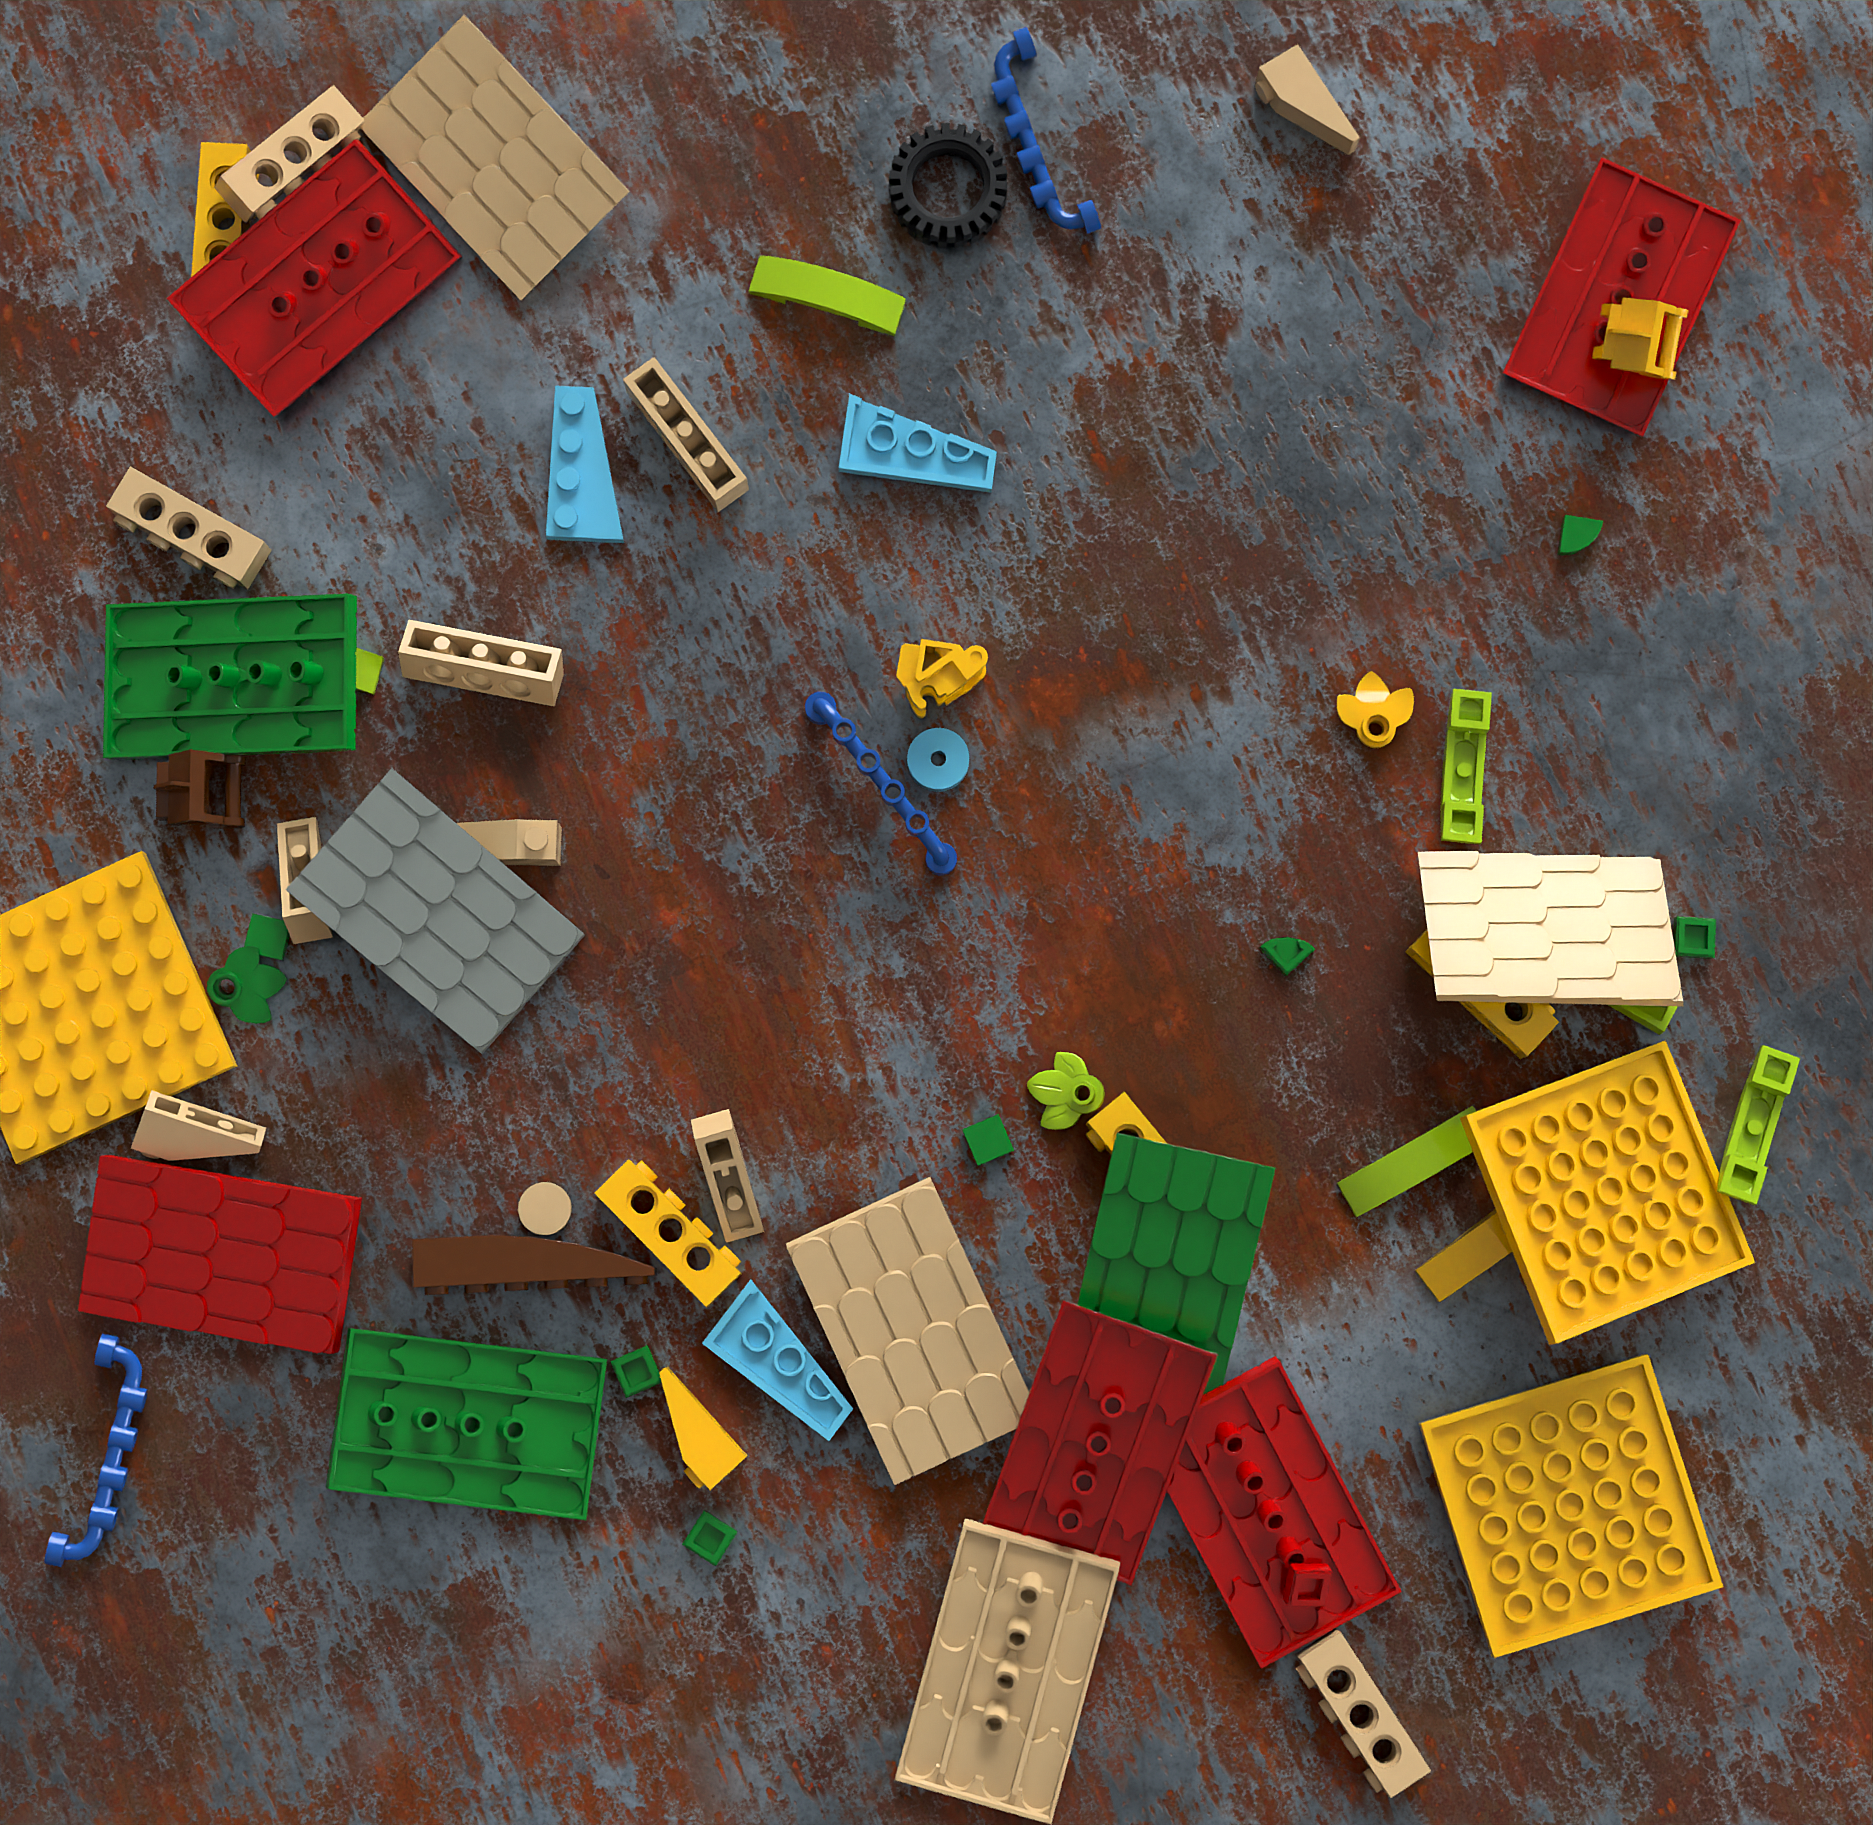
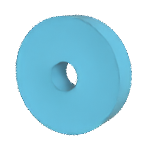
M931 728L925 730L912 741L907 754L909 773L913 780L924 789L935 792L950 790L964 779L968 771L969 751L967 745L958 734L949 729ZM934 754H942L946 759L945 763L941 766H935L931 762V757Z

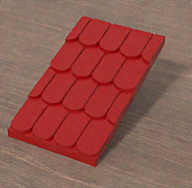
M355 139L166 299L270 414L275 417L289 407L320 378L331 371L377 329L381 328L412 299L423 292L462 256L358 139Z
M1601 157L1502 373L1643 437L1669 379L1643 376L1636 372L1610 368L1611 360L1592 359L1594 347L1604 344L1608 318L1600 316L1602 304L1621 305L1623 298L1660 301L1677 308L1687 309V318L1682 320L1674 362L1675 367L1741 220ZM1664 316L1662 323L1660 340L1655 361V366L1657 367L1659 363V357L1662 347L1667 316Z
M114 1155L99 1156L98 1177L96 1178L92 1206L93 1215L90 1220L86 1249L87 1255L85 1256L81 1285L82 1293L80 1294L78 1311L136 1323L144 1322L185 1331H199L260 1344H273L314 1353L334 1354L340 1351L362 1204L361 1197Z
M1063 1300L982 1524L1020 1533L1023 1536L1027 1535L1063 1547L1066 1546L1088 1552L1102 1558L1106 1557L1120 1561L1116 1580L1132 1585L1218 1355Z
M1276 1356L1202 1396L1167 1493L1261 1669L1402 1592L1281 1362ZM1290 1563H1320L1329 1565L1332 1574L1325 1606L1286 1605L1283 1600V1594Z

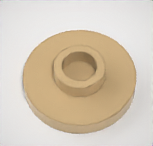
M540 1182L530 1186L522 1194L518 1205V1213L521 1222L529 1231L538 1235H552L562 1230L569 1222L572 1204L569 1195L563 1188L554 1183Z

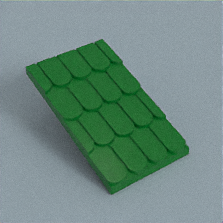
M347 593L106 604L103 758L111 760L169 758V754L190 749L225 755L355 751L357 596Z
M1116 1133L1076 1305L1217 1354L1218 1356L1203 1395L1220 1385L1223 1386L1276 1168Z
M348 1328L326 1488L586 1520L607 1359Z

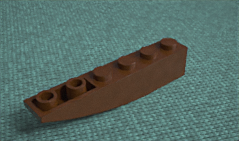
M501 1235L412 1239L413 1286L415 1288H424L425 1295L449 1294V1286H464L465 1293L489 1292L488 1284H504V1291L529 1290L528 1282H544V1289L568 1288V1280H584V1287L608 1286V1278H624V1285L648 1284V1276H657L656 1267L615 1253L563 1241Z

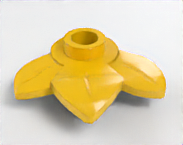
M1373 671L1368 672L1359 682L1355 696L1347 694L1337 696V712L1340 719L1347 726L1356 729L1360 741L1371 748H1381L1389 744L1395 735L1396 727L1409 720L1414 706V695L1411 688H1403L1390 694L1384 682ZM1372 723L1379 724L1382 728V734L1378 736L1372 735L1369 731V725Z

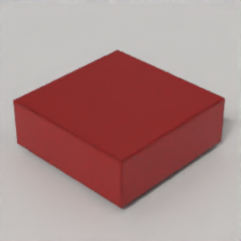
M1290 1563L1283 1594V1600L1286 1605L1325 1606L1332 1574L1329 1565L1320 1563Z

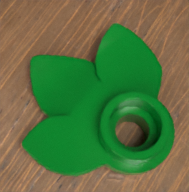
M245 946L234 950L229 954L225 966L214 971L207 981V992L213 1002L220 1006L230 1007L233 1014L239 1020L255 1024L265 1023L272 1019L266 999L276 994L287 981V977L276 967L259 964L260 955L257 946ZM222 980L232 981L235 987L234 991L231 993L225 992L221 988Z

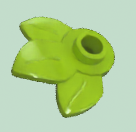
M1068 1052L1056 1053L1054 1059L1055 1070L1039 1072L1027 1082V1087L1032 1096L1040 1103L1047 1105L1042 1115L1041 1126L1051 1130L1073 1127L1082 1114L1096 1111L1102 1105L1105 1097L1104 1087L1100 1080L1088 1074L1086 1065L1080 1057ZM1087 1086L1090 1090V1096L1087 1100L1081 1101L1078 1098V1091L1081 1087Z

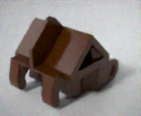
M190 749L169 754V762H157L156 784L153 786V789L156 790V820L168 821V825H209L214 829L244 828L245 819L241 818L242 766L246 765V757ZM226 767L225 817L214 815L213 808L209 806V779L214 778L215 768Z

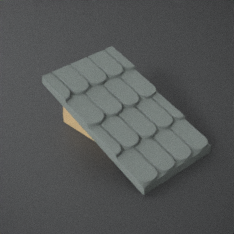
M393 768L390 769L380 783L355 809L353 814L348 817L327 841L325 846L320 849L286 888L288 893L481 1054L488 1049L585 936L572 922Z

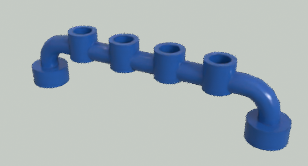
M1024 27L1012 32L1014 40L1003 45L996 54L994 69L998 81L991 83V87L998 106L1006 103L1010 116L1005 117L1004 122L1010 139L1013 140L1019 137L1023 147L1022 151L1017 152L1024 174L1032 172L1036 185L1029 187L1037 209L1045 206L1052 222L1061 228L1073 230L1084 227L1087 234L1102 229L1092 200L1078 204L1079 213L1068 214L1060 206L1055 187L1050 179L1043 155L1035 139L1031 123L1009 69L1010 60L1016 55H1020L1022 61L1037 56L1028 28Z
M821 691L811 694L805 703V712L808 719L817 725L828 724L832 729L835 742L848 749L857 761L859 772L869 776L880 789L883 802L896 809L905 821L907 832L911 836L918 837L927 848V868L933 874L939 876L951 873L957 863V854L954 848L939 840L929 827L927 814L921 810H916L905 797L903 784L888 776L880 766L879 754L875 750L867 749L856 736L854 723L849 719L842 718L836 711L834 698L830 694ZM840 727L850 728L851 734L846 738L838 736L837 730ZM865 757H872L875 759L876 764L872 768H865L862 766L861 761ZM895 787L899 789L900 795L895 799H890L886 796L885 792L888 788ZM913 818H921L925 825L923 828L916 830L910 826V821Z
M101 1335L94 1361L95 1365L112 1368L114 1361H117L125 1367L126 1377L120 1391L118 1409L110 1431L108 1449L100 1471L95 1501L88 1519L87 1533L80 1543L69 1544L70 1535L52 1532L44 1563L48 1565L62 1567L64 1560H80L88 1557L98 1548L104 1530L112 1532L116 1523L118 1508L110 1506L114 1490L122 1492L124 1489L128 1468L120 1466L123 1452L133 1451L138 1434V1428L130 1427L133 1412L142 1413L148 1394V1389L140 1387L142 1367L139 1358L130 1349L120 1346L119 1337Z

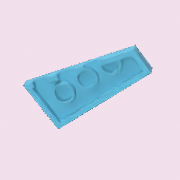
M555 386L546 525L547 540L624 543L594 387Z
M849 393L839 472L992 492L997 451L954 434L948 435L931 428V425L918 420L915 422L897 415L893 410L864 402L862 398Z
M750 1279L702 1344L829 1441L853 1410V1407Z

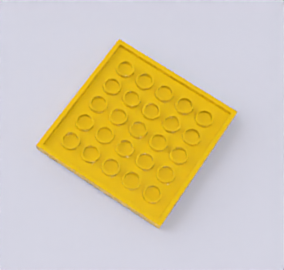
M137 852L0 914V1128L16 1164L21 1165L144 1109L151 1090L173 1096L237 1067L145 852Z
M1666 1040L1460 1118L1549 1345L1557 1344L1755 1263L1729 1196L1717 1192L1719 1171Z
M1648 1354L1639 1355L1418 1423L1491 1657H1500L1723 1587Z

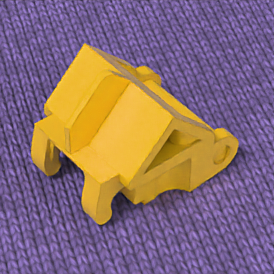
M1623 298L1621 305L1602 304L1600 316L1608 318L1604 344L1594 347L1592 359L1611 360L1610 368L1636 372L1643 376L1675 380L1677 372L1673 371L1682 320L1687 318L1688 310L1660 301ZM1664 316H1667L1662 347L1659 357V363L1657 367L1655 366V361L1660 340L1662 323Z
M921 639L920 645L903 644L900 649L896 677L905 688V696L914 714L921 719L926 716V701L922 698L924 696L933 697L938 706L944 703L948 706L954 700L969 692L985 677L988 654L983 647L978 645L971 646L964 651L958 644Z

